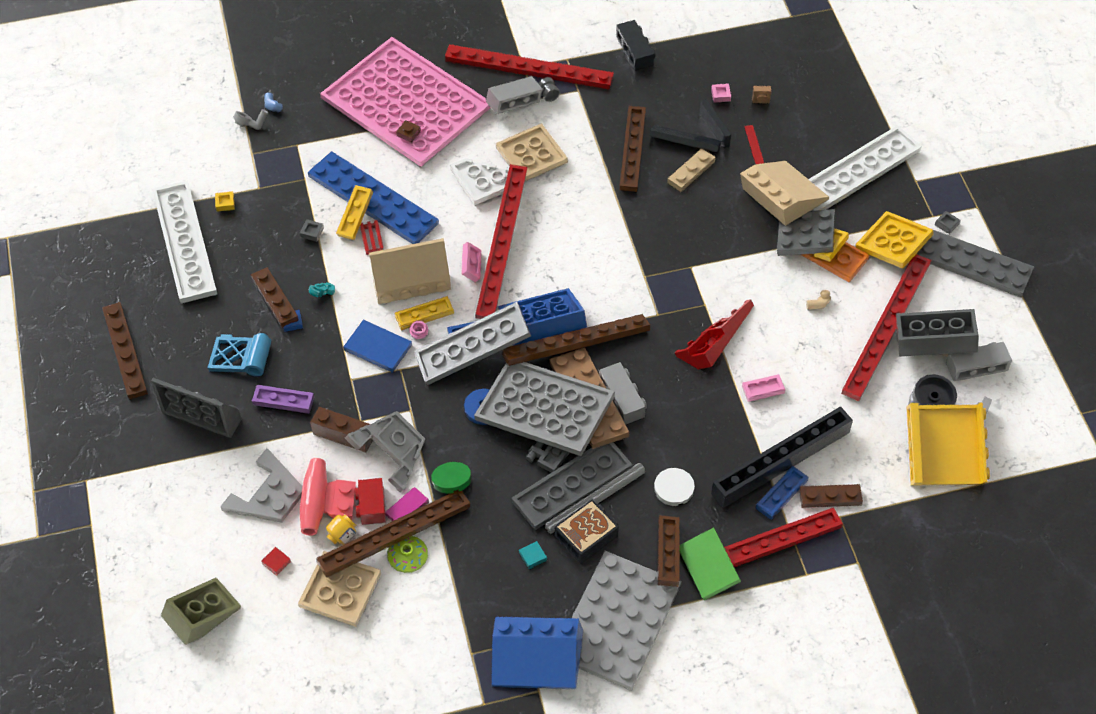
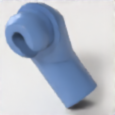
M265 93V108L273 112H281L282 104L273 100L272 93Z

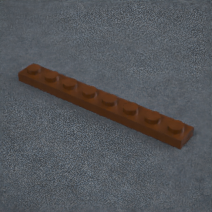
M643 314L513 345L503 349L502 356L508 366L650 331V323Z
M458 489L454 493H450L317 557L316 562L327 578L470 508V502L463 492Z

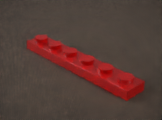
M833 507L724 548L733 566L736 567L840 529L843 523Z

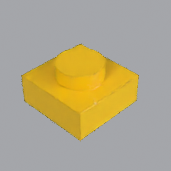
M233 191L215 193L216 211L235 210Z

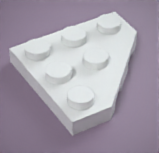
M468 158L450 164L451 171L474 205L503 194L509 168H497V165L485 162L482 164L475 163L472 159Z

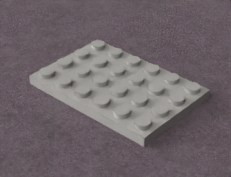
M526 362L508 366L506 363L474 417L475 420L582 456L614 399L615 392Z
M605 551L572 618L579 619L583 628L579 669L632 691L679 591L681 581H679L678 587L657 585L658 572Z

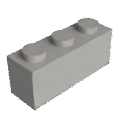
M531 76L488 88L486 102L496 114L540 102L543 89Z
M992 342L988 345L978 346V352L948 354L946 365L953 381H959L1008 371L1012 359L1004 342Z
M621 362L600 369L599 375L606 389L615 392L613 402L625 425L644 418L647 404L644 398H640L636 384L631 382L627 368H623Z

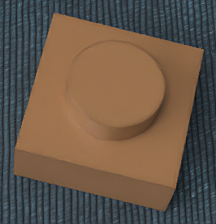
M754 86L752 103H770L771 86Z

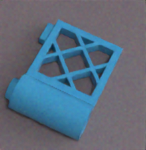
M264 333L256 334L253 338L221 334V337H216L208 370L217 372H246L252 376H261L265 369L272 341ZM221 343H228L230 345L223 351L219 349ZM241 344H247L246 348L240 352L236 348ZM234 349L237 354L227 359L225 355ZM222 357L224 358V363H222L221 365H215V362L217 360H219ZM239 358L243 360L241 366L232 365Z

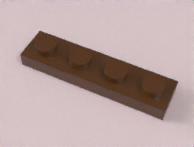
M268 267L251 274L254 284L281 328L299 320L298 315Z
M659 515L657 585L679 586V517Z

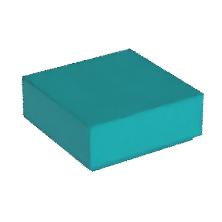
M537 541L519 550V554L528 569L547 561V556Z

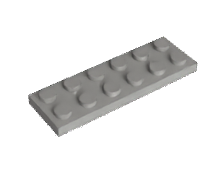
M515 302L414 352L424 381L429 385L530 337L531 334L521 308Z

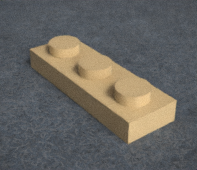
M700 149L668 178L667 183L682 192L715 162L716 157L704 149Z

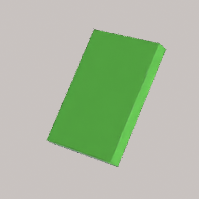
M714 528L679 545V551L703 600L741 582Z

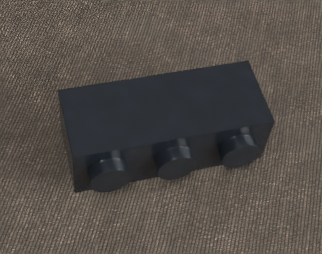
M636 20L616 24V38L634 71L653 66L654 58L656 57L655 51L650 47L648 38L643 35L642 27L638 26Z

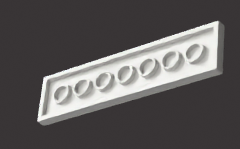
M895 126L808 179L829 196V200L811 211L830 208L920 152L922 146L901 127Z
M188 180L153 188L180 303L217 295Z

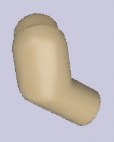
M822 290L820 292L821 296L817 300H807V309L825 308L831 301L830 291Z

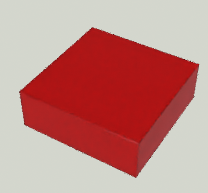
M277 547L261 560L262 565L276 576L291 562V559Z

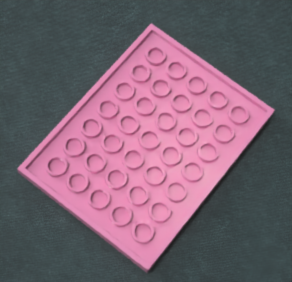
M393 37L320 93L321 99L420 167L491 108L487 104L486 98ZM405 120L421 128L420 133L412 143L396 135V131Z

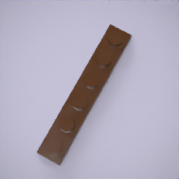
M628 107L619 188L622 191L637 192L646 107Z
M121 302L102 307L129 400L148 394Z

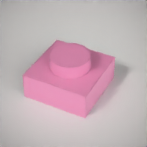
M729 84L711 86L713 102L731 101Z

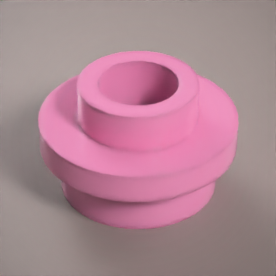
M415 321L410 326V335L415 339H422L428 334V326L422 321Z

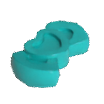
M327 282L315 284V286L310 285L308 290L310 295L322 297V295L326 294L334 295L335 286Z

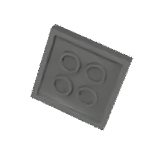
M835 209L809 211L786 226L779 221L778 256L833 252Z

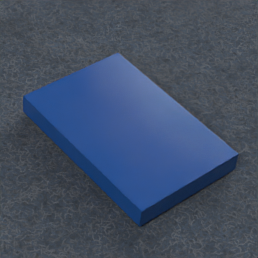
M363 319L343 348L344 351L393 373L411 348L412 341Z

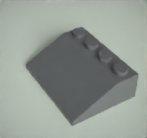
M156 378L151 380L161 411L164 414L229 438L232 437L242 420L239 409L234 405L221 403L215 398L210 399L198 392H191L182 386H175Z

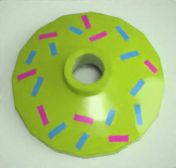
M411 536L390 546L387 551V557L391 567L395 570L409 573L420 569L426 563L428 549L421 539Z

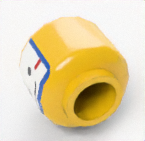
M345 514L343 516L337 515L326 526V531L329 533L326 537L335 545L338 542L344 545L356 534V524Z

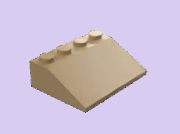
M787 161L756 164L740 173L743 189L785 226L829 200L827 194Z
M443 238L369 253L378 304L451 290Z

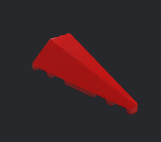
M752 300L744 301V304L738 310L733 309L731 311L732 315L730 317L721 318L704 330L695 341H689L686 349L675 352L676 357L696 369L712 367L754 307Z

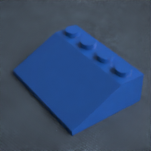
M569 288L516 301L521 308L531 336L513 345L587 328L585 310ZM515 302L498 306V310H501Z
M495 617L492 641V687L576 689L583 638V628L579 619Z

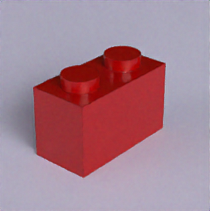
M382 478L358 480V488H355V499L359 500V505L356 506V517L361 519L362 525L386 523Z

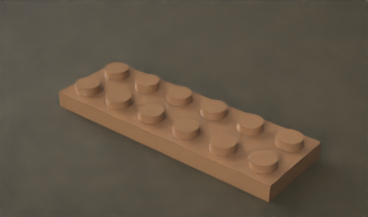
M585 348L549 359V364L554 372L606 388ZM613 400L589 442L592 449L629 437V431Z

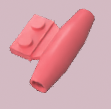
M321 458L310 460L303 480L300 502L301 532L308 536L317 534L323 513L331 518L345 514L352 520L356 482L336 480L327 483L326 462Z

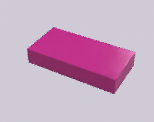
M413 487L385 512V515L391 521H394L429 503V500L417 488Z

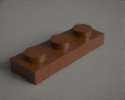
M860 484L800 486L799 489L801 508L862 506L863 503Z

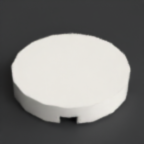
M668 468L662 471L656 477L654 483V490L658 499L664 504L671 506L687 503L692 498L695 488L694 480L690 474L678 468Z

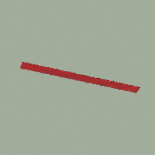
M753 125L744 126L755 164H764Z

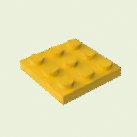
M886 211L856 243V248L903 269L934 235L933 229Z

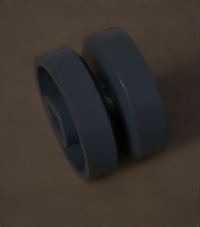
M936 374L926 375L916 383L909 397L908 405L910 403H918L919 405H955L957 391L952 382L944 376Z

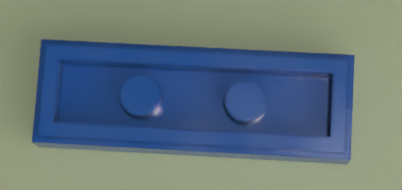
M792 466L756 504L755 508L772 520L799 491L800 486H803L808 481L809 477Z

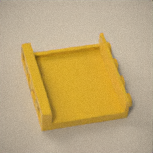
M979 402L977 405H919L918 403H910L906 407L911 485H983L987 483V479L990 478V469L986 466L989 451L985 447L987 428H984L986 409L983 408V402Z

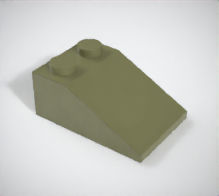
M216 577L166 599L161 617L181 641L187 645L205 636L238 611L241 605Z

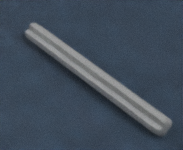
M637 463L546 522L545 528L548 533L555 532L554 527L591 499L598 504L644 474V466L641 463Z

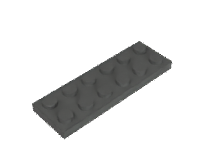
M933 230L934 235L917 253V255L930 259L931 265L1018 297H1022L1034 269L1032 265Z
M613 442L594 449L590 448L582 456L579 455L512 497V503L533 529L537 530L545 525L546 522L633 467V464Z

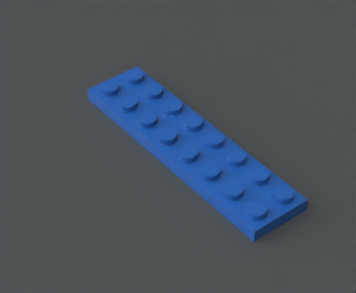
M332 151L308 171V177L349 202L355 185L372 189L373 195L365 214L374 220H378L379 223L412 244L419 243L439 224L438 218Z

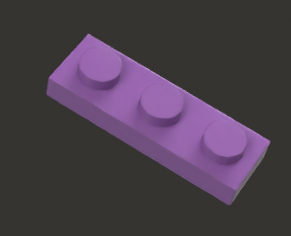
M257 385L252 404L310 413L314 393Z

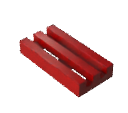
M374 220V223L368 221L367 224L362 222L360 228L366 255L371 252L384 250L378 220ZM372 228L376 229L379 248L375 246ZM365 229H368L369 236L372 245V249L370 250L368 248Z

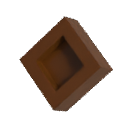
M405 120L396 131V135L412 143L420 133L421 128Z

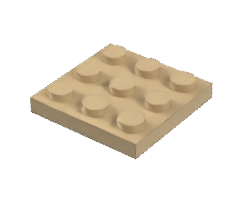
M542 123L496 143V149L509 166L512 164L527 167L525 181L568 163V157Z
M358 562L326 578L317 564L298 602V606L356 627L381 576V570Z

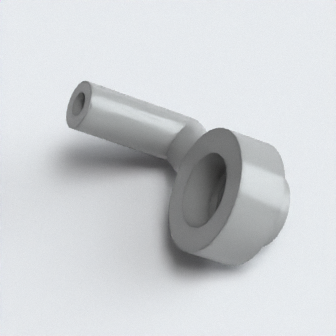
M262 109L257 121H254L249 115L236 111L233 119L241 127L249 125L259 130L268 112Z

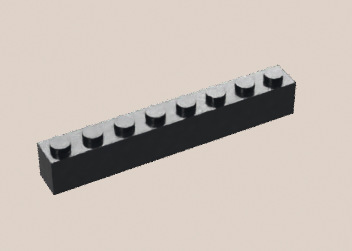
M841 406L713 481L712 496L722 508L727 507L787 471L792 466L797 465L850 433L853 419Z

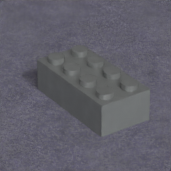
M975 309L896 314L899 357L978 352L979 334Z

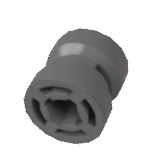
M544 78L538 83L543 89V97L547 102L554 101L559 97L560 91L555 86L552 78Z

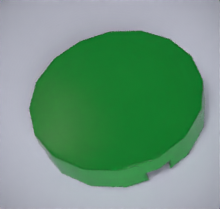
M460 462L442 464L431 475L434 488L448 494L454 493V490H464L472 480L471 470L467 465Z

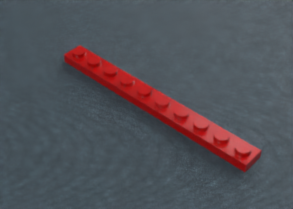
M450 44L445 54V61L540 78L550 77L557 81L609 90L614 77L613 72Z
M512 164L509 166L476 309V319H482L496 312L527 175V167Z
M916 254L910 260L846 381L841 394L860 401L896 332V314L906 312L931 264L930 259Z

